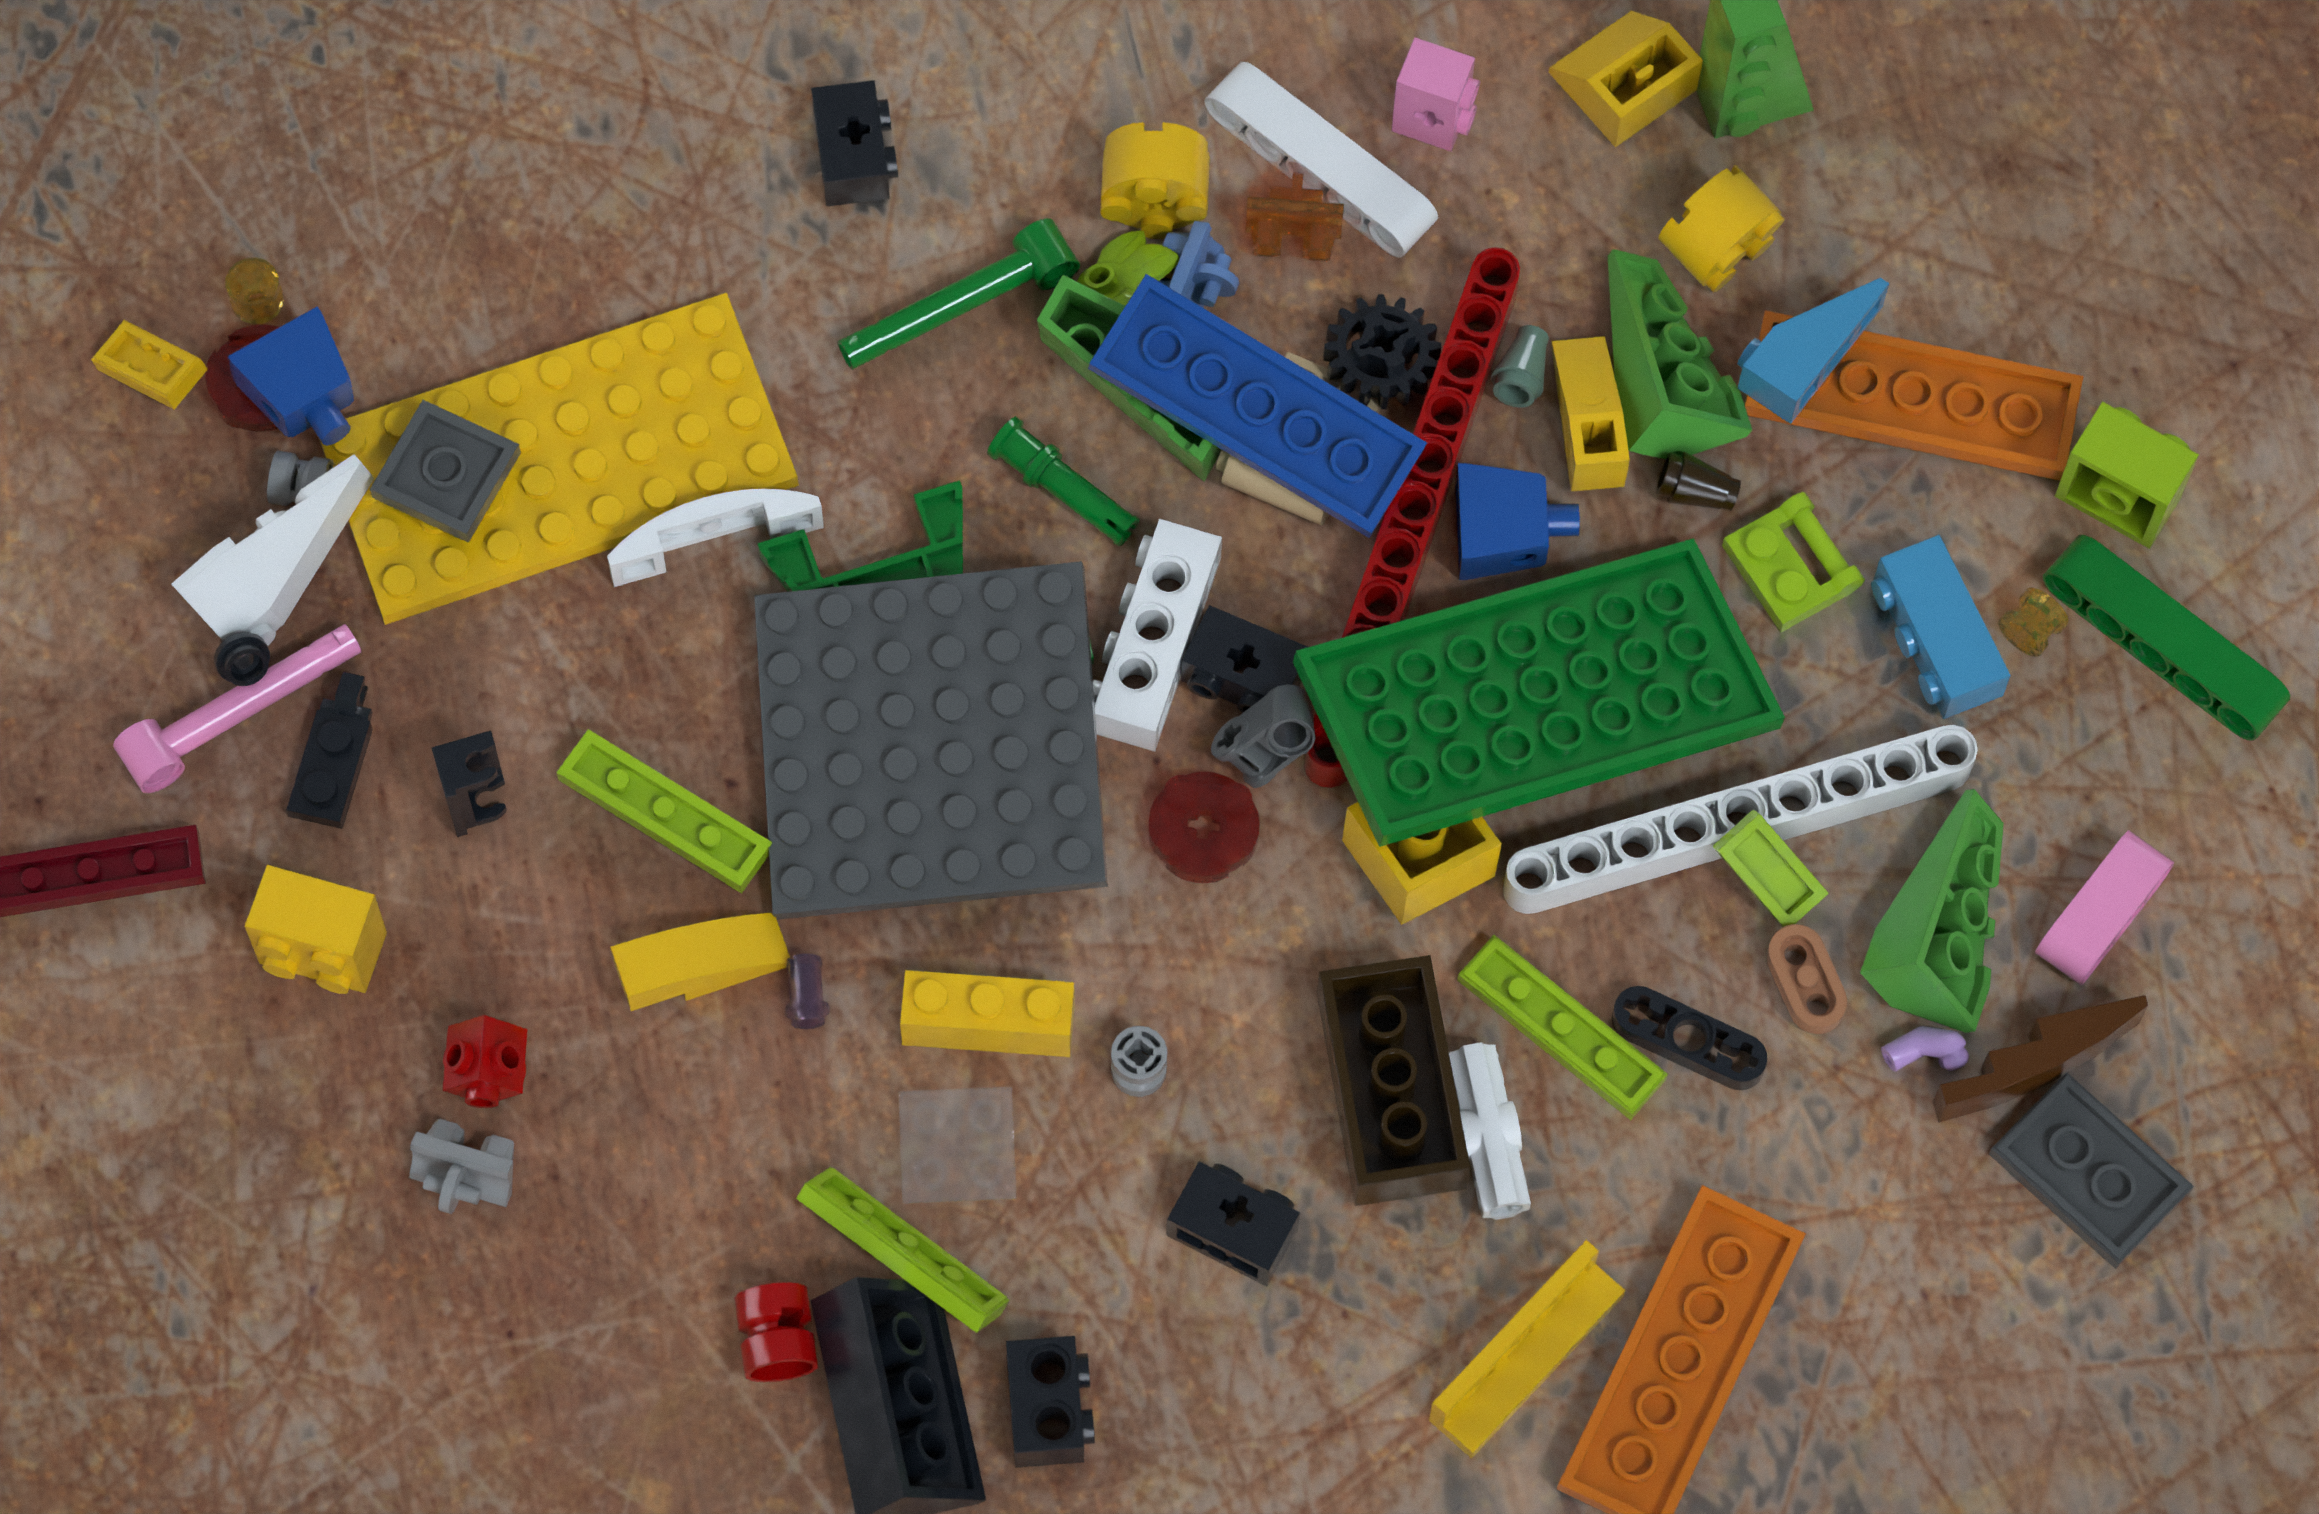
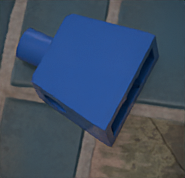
M318 306L228 356L232 379L236 385L285 436L294 437L312 427L323 445H332L349 433L351 426L341 413V410L351 405L354 401L352 384Z
M1458 463L1455 481L1459 580H1470L1541 567L1546 564L1549 537L1579 536V504H1547L1546 477L1544 475L1469 463Z

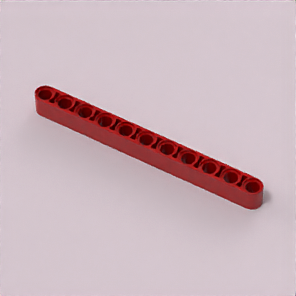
M1493 247L1485 249L1476 256L1472 263L1413 432L1415 436L1427 442V445L1385 512L1342 638L1403 621L1406 618L1455 477L1458 463L1464 451L1516 300L1520 265L1512 252L1504 248ZM1488 276H1498L1504 279L1506 283L1494 286L1486 283L1483 279ZM1472 322H1482L1488 325L1490 329L1484 332H1475L1469 329L1467 325ZM1456 368H1466L1472 371L1474 376L1462 379L1452 375L1450 371ZM1447 414L1455 417L1459 422L1447 426L1436 422L1434 418L1438 415ZM1424 461H1433L1439 464L1442 469L1438 472L1429 473L1421 470L1417 465ZM1408 508H1416L1423 511L1426 516L1419 520H1409L1400 512ZM1397 555L1406 558L1410 564L1402 568H1394L1387 565L1384 559ZM1375 603H1384L1390 606L1393 612L1389 615L1377 616L1372 614L1367 607ZM1315 712V741L1313 747L1305 753L1304 759L1306 775L1313 783L1321 787L1332 788L1340 786L1348 779L1339 760L1326 762L1316 755V752L1323 748L1333 747Z

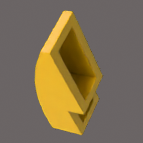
M773 912L742 915L691 924L610 946L613 961L631 1011L683 994L685 1000L688 1001L792 966L789 952Z

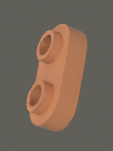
M1798 924L1782 927L1771 938L1766 958L1770 972L1794 1023L1808 1033H1828L1841 1023L1845 1014L1847 995L1822 939L1814 930ZM1791 951L1798 952L1803 956L1804 962L1800 965L1790 964L1784 955ZM1819 1001L1825 1005L1827 1011L1820 1015L1813 1014L1809 1011L1807 1003Z

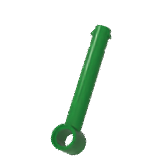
M1045 218L1035 221L1023 228L1013 239L1012 245L1016 252L888 315L875 324L869 325L839 340V349L847 365L853 370L885 354L888 350H893L1032 279L1040 290L1054 289L1062 275L1072 278L1078 272L1080 262L1053 219Z

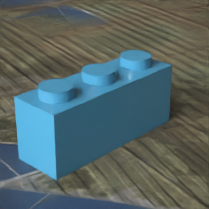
M1937 535L1881 557L1874 580L1871 582L1872 592L1881 610L1886 611L1889 609L1897 625L1895 627V637L1901 652L1906 658L1913 657L1921 673L1918 675V682L1925 700L1930 705L1936 703L1943 719L2002 697L2011 675L1941 536Z

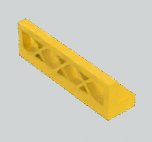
M1584 1241L1432 1402L1429 1421L1471 1459L1624 1297L1626 1290L1596 1265L1599 1250L1589 1241Z

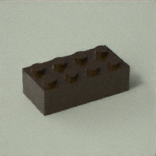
M1431 955L1320 971L1317 999L1355 1206L1466 1190L1471 1168Z

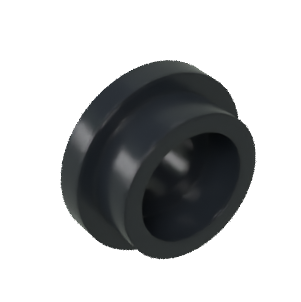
M250 632L229 636L218 646L214 655V664L220 676L238 686H249L260 681L265 676L270 661V651L266 642L259 635Z

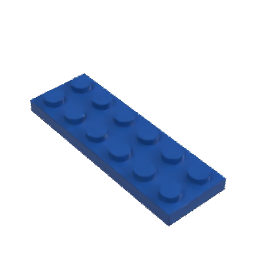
M1145 274L1088 367L1090 371L1368 538L1371 537L1427 445V442L1148 274Z

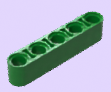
M2078 535L2043 574L2045 586L2058 600L2239 737L2248 741L2256 740L2290 701V693L2287 687L2274 674L2092 537Z

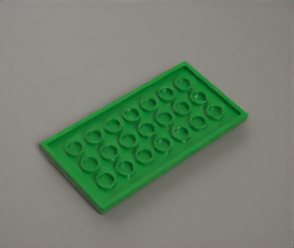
M1694 538L1296 651L1293 659L1297 673L1379 847L1778 730L1785 719Z

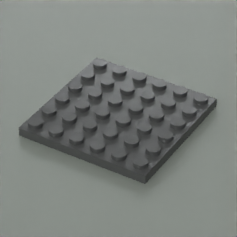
M1082 561L754 595L768 840L772 842L769 847L773 916L777 920L1108 887L1085 569Z

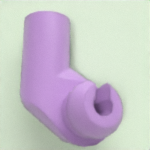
M1928 1026L1917 1027L1881 1047V1053L1885 1062L1894 1072L1923 1056L1938 1057L1939 1065L1948 1071L1963 1067L1969 1059L1968 1051L1964 1048L1966 1040L1957 1031Z

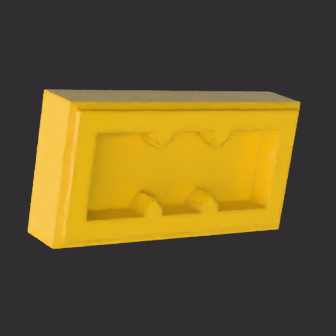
M123 320L91 359L98 371L174 410L208 370L200 358L126 320Z

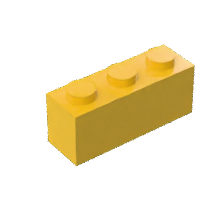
M905 970L900 1019L902 1045L1070 1057L1075 1006L1074 982Z

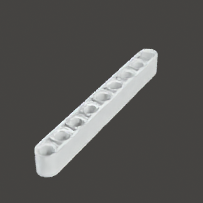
M1956 725L1941 726L1524 848L1516 852L1508 862L1503 885L1504 898L1508 905L1517 912L1524 914L1538 913L1721 859V856L1712 846L1735 826L1727 817L1732 812L1748 814L1754 809L1760 813L1782 840H1786L1953 791L1963 786L1967 781L1976 759L1977 743L1973 735L1963 727ZM1940 751L1953 752L1959 756L1962 763L1958 765L1945 764L1939 760L1936 753ZM1889 766L1901 767L1907 771L1910 778L1902 781L1894 780L1886 774L1884 769ZM1839 781L1848 782L1855 786L1858 793L1853 796L1841 795L1834 790L1832 784ZM1792 796L1801 800L1806 808L1801 811H1790L1783 807L1779 800ZM1681 827L1693 828L1699 833L1701 839L1696 842H1685L1678 838L1674 831ZM1632 842L1639 843L1647 849L1649 854L1644 857L1634 858L1627 855L1623 851L1622 846ZM1575 858H1585L1595 865L1596 870L1590 873L1576 872L1571 868L1569 862ZM1524 873H1531L1541 878L1544 884L1535 889H1528L1521 886L1517 882L1516 877Z

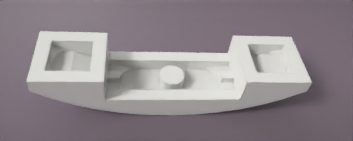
M749 489L707 496L680 505L655 517L633 531L609 553L607 559L613 585L616 587L666 573L663 552L765 523L770 539L805 529L807 533L824 528L822 506L819 497L783 489Z

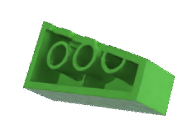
M1710 0L1699 54L1703 63L1696 92L1714 138L1730 134L1733 137H1742L1756 131L1761 125L1814 111L1791 35L1778 1Z
M1062 275L1037 319L1041 341L1205 482L1222 449L1088 369L1090 361L1125 306Z

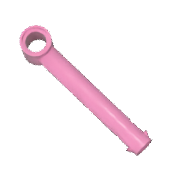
M343 624L314 641L308 647L300 649L269 667L265 676L255 684L236 686L164 729H161L154 719L139 721L125 729L115 739L113 747L143 793L157 792L172 784L183 773L185 765L180 757L315 680L324 672L330 671L360 654V646L347 625Z

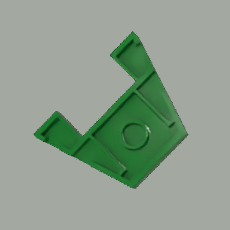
M958 480L913 495L914 505L929 543L928 546L822 578L805 529L757 543L760 558L787 592L963 574L962 484Z

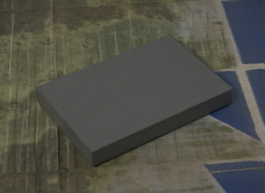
M2067 1072L1989 1152V1155L2115 1269L2183 1201L2194 1187Z

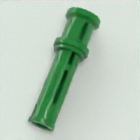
M1015 416L1006 422L989 445L987 450L989 457L993 460L999 458L1004 460L1023 475V483L1027 486L1034 488L1042 486L1113 540L1117 546L1120 547L1130 538L1133 533L1128 529L1130 527L1136 529L1140 518L1135 515L1133 516L1061 461L1062 454L1060 449L1054 444L1046 446L1023 428L1024 422L1020 418Z

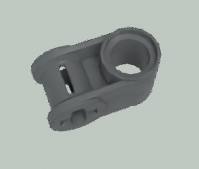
M1289 684L1270 690L1265 697L1240 716L1234 717L1221 727L1211 745L1212 755L1221 762L1229 761L1243 773L1244 781L1253 788H1259L1269 783L1279 771L1299 756L1307 753L1314 745L1313 707L1306 690Z

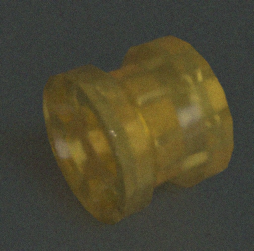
M254 257L240 260L228 270L225 278V289L230 298V305L239 319L250 324H263L274 319L280 313L284 304V293L280 286L279 276L273 265L264 259ZM257 293L263 294L262 297L259 296L257 298L248 299L250 295H254Z
M2030 587L2019 597V606L2015 610L2006 611L1999 619L1998 624L2001 632L2012 645L2029 656L2038 657L2047 649L2049 637L2052 634L2061 633L2067 627L2069 619L2063 607L2054 598L2040 589Z

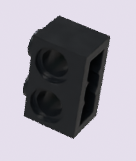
M1075 1336L1006 1341L1015 1468L1084 1463V1444H1095L1092 1409L1081 1410L1079 1388H1090L1088 1353H1076ZM1053 1363L1060 1366L1065 1374L1056 1383L1044 1384L1033 1376V1372L1042 1364ZM1047 1419L1062 1420L1069 1427L1068 1433L1058 1440L1043 1438L1037 1429Z

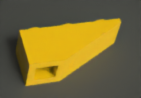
M1605 336L1551 341L1571 492L1625 487L1630 458L1623 409Z

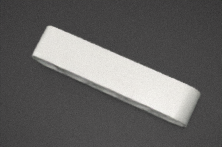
M1240 62L1205 98L1204 102L1208 112L1221 126L1390 255L1397 258L1403 257L1437 221L1438 214L1436 209L1422 193L1252 64Z

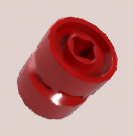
M792 1282L763 1284L739 1292L734 1297L739 1332L748 1335V1338L740 1344L746 1379L754 1382H779L803 1377L818 1368L814 1334L804 1329L812 1321L807 1286Z

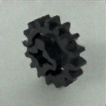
M1378 294L1375 306H1368L1366 301L1358 298L1356 299L1354 314L1349 310L1341 308L1338 311L1337 324H1329L1327 328L1326 341L1328 343L1324 344L1323 361L1330 362L1327 376L1329 380L1342 378L1340 390L1346 394L1356 390L1360 393L1359 402L1364 405L1367 404L1370 397L1378 398L1381 409H1387L1389 398L1396 397L1403 406L1408 405L1410 390L1423 396L1427 390L1428 379L1433 378L1442 348L1441 342L1435 341L1437 326L1435 323L1422 325L1425 310L1421 307L1411 313L1405 311V298L1400 297L1394 306L1386 304L1384 294ZM1356 333H1359L1360 339L1352 341V348L1347 350V345ZM1418 353L1416 362L1406 371L1405 364L1412 362L1413 355Z

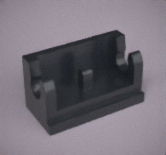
M491 730L431 747L457 837L467 835V829L496 821L506 813L507 808L504 803H497L489 808H482L476 803L477 797L482 792H492L505 785Z

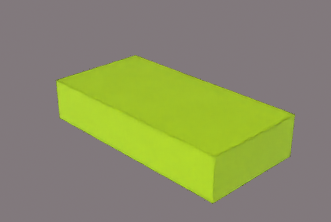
M1754 809L1712 846L1782 927L1796 924L1829 894L1760 813Z

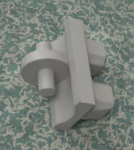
M440 1118L436 1120L427 1134L415 1133L410 1144V1151H412L413 1156L409 1178L423 1182V1189L440 1194L439 1211L452 1214L459 1200L475 1205L480 1200H484L500 1206H507L512 1195L514 1142L512 1140L491 1135L485 1138L480 1150L463 1146L465 1130L456 1123Z

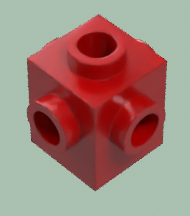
M486 1015L448 1026L446 1049L443 1056L444 1078L442 1091L464 1097L465 1104L476 1108H494L499 1105L500 1100L523 1094V1083L526 1076L525 1058L528 1029Z

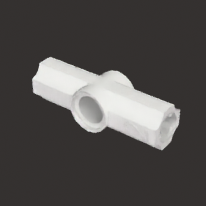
M1482 1042L1464 1045L1460 1049L1450 1052L1449 1056L1468 1157L1474 1178V1187H1476L1478 1206L1481 1210L1482 1218L1499 1220L1514 1217L1523 1211L1530 1210L1531 1205L1519 1153L1522 1150V1139L1516 1108L1512 1101L1508 1102L1496 1046L1487 1045Z

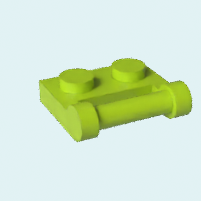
M1805 492L1793 495L1777 509L1724 537L1722 544L1723 549L1780 633L1850 595L1865 582V578L1855 565H1848L1812 512L1814 504ZM1793 524L1796 526L1831 577L1830 581L1821 586L1819 585L1782 530Z

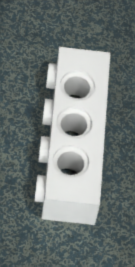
M1159 519L1153 537L1143 536L1135 566L1142 568L1136 585L1127 583L1119 607V614L1125 616L1120 633L1111 631L1108 636L1102 656V663L1109 664L1103 682L1095 679L1093 681L1097 735L1156 751L1181 677L1182 659L1197 631L1221 560L1222 537L1163 519ZM1162 579H1174L1182 586L1175 591L1166 592L1157 588L1155 584ZM1146 627H1158L1166 634L1157 640H1147L1138 633ZM1130 675H1140L1146 678L1149 683L1142 688L1131 689L1126 687L1121 681Z

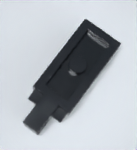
M343 672L335 694V701L323 698L320 710L316 711L286 809L288 817L340 829L343 828L373 731L371 725L372 709L363 707L368 691V686H365L364 683L365 676Z

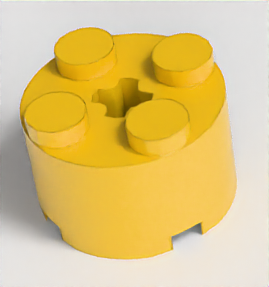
M1145 122L1132 123L1117 128L1106 137L1102 166L1101 216L1110 221H1118L1131 227L1140 228V231L1144 232L1145 237L1150 239H1165L1167 233H1172V229L1191 225L1194 221L1204 220L1207 217L1210 171L1208 142L1205 137L1186 126L1162 122V131H1144Z
M1734 165L1731 171L1728 168L1722 170L1697 190L1683 204L1687 208L1682 215L1684 220L1678 224L1671 217L1661 230L1658 239L1702 286H1707L1715 293L1734 277L1737 272L1734 266L1745 255L1753 261L1771 246L1775 240L1772 234L1782 225L1785 219L1781 215V210L1737 165Z

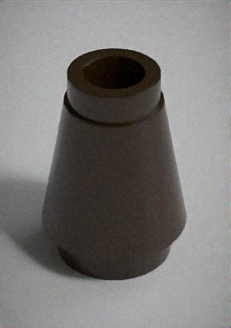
M1685 451L1681 456L1669 452L1659 475L1656 493L1666 496L1667 502L1672 504L1714 509L1722 508L1732 511L1739 495L1741 480L1732 478L1727 473Z

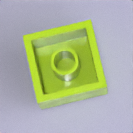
M2102 401L2070 453L2055 497L2150 549L2179 503L2199 454L2190 450L2187 443L2181 438L2172 434H2161L2146 426L2132 411L2122 407L2114 408Z

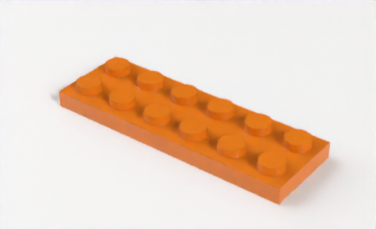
M1765 310L1759 340L1762 342L1775 325L1795 316ZM1863 331L1791 424L1748 395L1745 408L1748 416L2060 481L2069 457L2083 376Z
M1701 1186L1558 1483L1557 1490L1607 1514L1675 1513L1806 1233L1708 1187Z

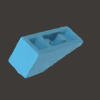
M1878 278L1775 325L1762 342L1754 338L1745 348L1737 363L1742 368L1738 389L1791 424L1881 310L1889 283L1882 278Z

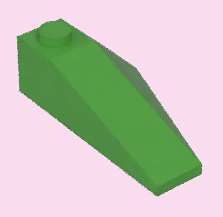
M1613 249L1607 257L1614 376L1623 409L1628 450L1642 455L1666 459L1669 452L1681 456L1685 451L1694 455L1747 437L1752 431V427L1738 386L1731 375L1721 377L1709 358L1714 352V348L1707 337L1697 338L1683 317L1688 307L1658 260Z
M1975 789L1964 791L1875 928L1860 971L1862 976L1890 1007L1965 1033L1976 1031L1990 989L1991 969L1983 966L1985 939L1994 938L1996 920L1988 917L1989 889L1999 884L2004 826L2002 820Z

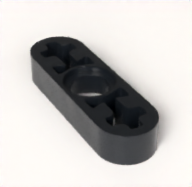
M1633 986L1627 988L1619 994L1615 1001L1612 1024L1615 1031L1625 1040L1734 1090L1750 1089L1761 1080L1767 1065V1052L1764 1045L1756 1037L1648 987ZM1638 1003L1644 1004L1648 1007L1646 1016L1660 1024L1662 1023L1664 1013L1672 1016L1666 1025L1663 1039L1655 1036L1658 1031V1024L1648 1019H1642L1638 1025L1631 1024L1629 1022L1630 1012L1624 1008L1634 1010ZM1683 1025L1696 1026L1703 1032L1705 1044L1699 1050L1685 1051L1677 1046L1673 1033ZM1717 1037L1724 1040L1720 1052L1736 1057L1740 1051H1745L1750 1054L1749 1064L1755 1068L1745 1066L1741 1073L1735 1072L1731 1069L1733 1060L1717 1052L1714 1063L1706 1059L1710 1056Z

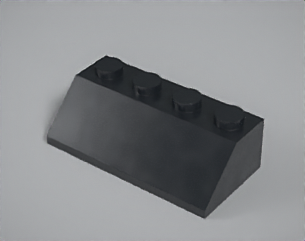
M855 1277L810 1300L855 1514H935L977 1505L986 1501L945 1310L906 1280Z

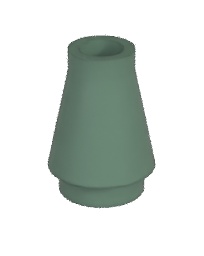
M1533 325L1520 327L1515 340L1492 373L1493 393L1504 404L1524 408L1532 405L1534 400L1542 395L1546 347L1549 342V335L1543 329Z

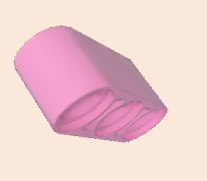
M2128 830L2040 942L2035 953L2080 986L2083 985L2162 884L2175 862Z

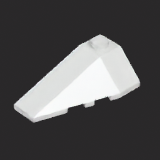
M353 454L303 487L296 496L295 506L287 511L276 513L270 509L256 519L258 528L253 534L237 544L230 537L226 538L208 551L171 584L223 641L231 635L250 632L259 635L269 646L276 636L275 631L286 622L374 480V476Z

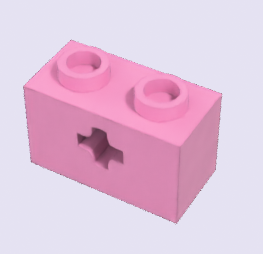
M1414 37L1396 81L1392 132L1452 151L1458 134L1468 135L1477 110V105H1474L1479 90L1480 81L1473 79L1475 58Z

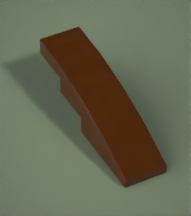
M2142 995L2037 1018L2029 1034V1043L1988 1051L1981 1067L1982 1075L1939 1085L1933 1100L1938 1122L1996 1107L2046 1086L2062 1077L2066 1072L2069 1073L2095 1058L2140 1023L2148 1007L2146 996Z

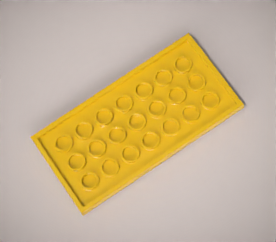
M727 292L346 418L351 429L343 439L332 445H323L320 441L325 457L333 459V468L354 454L374 476V480L348 522L385 625L615 548L633 531L648 521L685 503L725 492L749 489L788 490L799 486L798 476ZM422 400L516 442L520 446V456L469 543L372 498L370 492L372 484Z

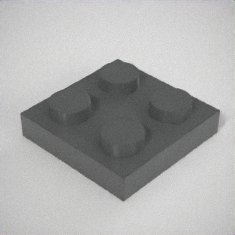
M422 400L372 484L370 492L372 498L469 543L520 456V446L516 442Z

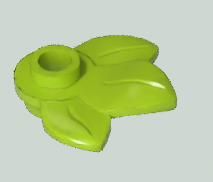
M1131 231L1110 241L1102 249L1098 262L1084 270L1077 282L1126 306L1145 274L1160 281L1177 266L1180 258L1176 252L1168 247L1159 244H1147L1143 231Z

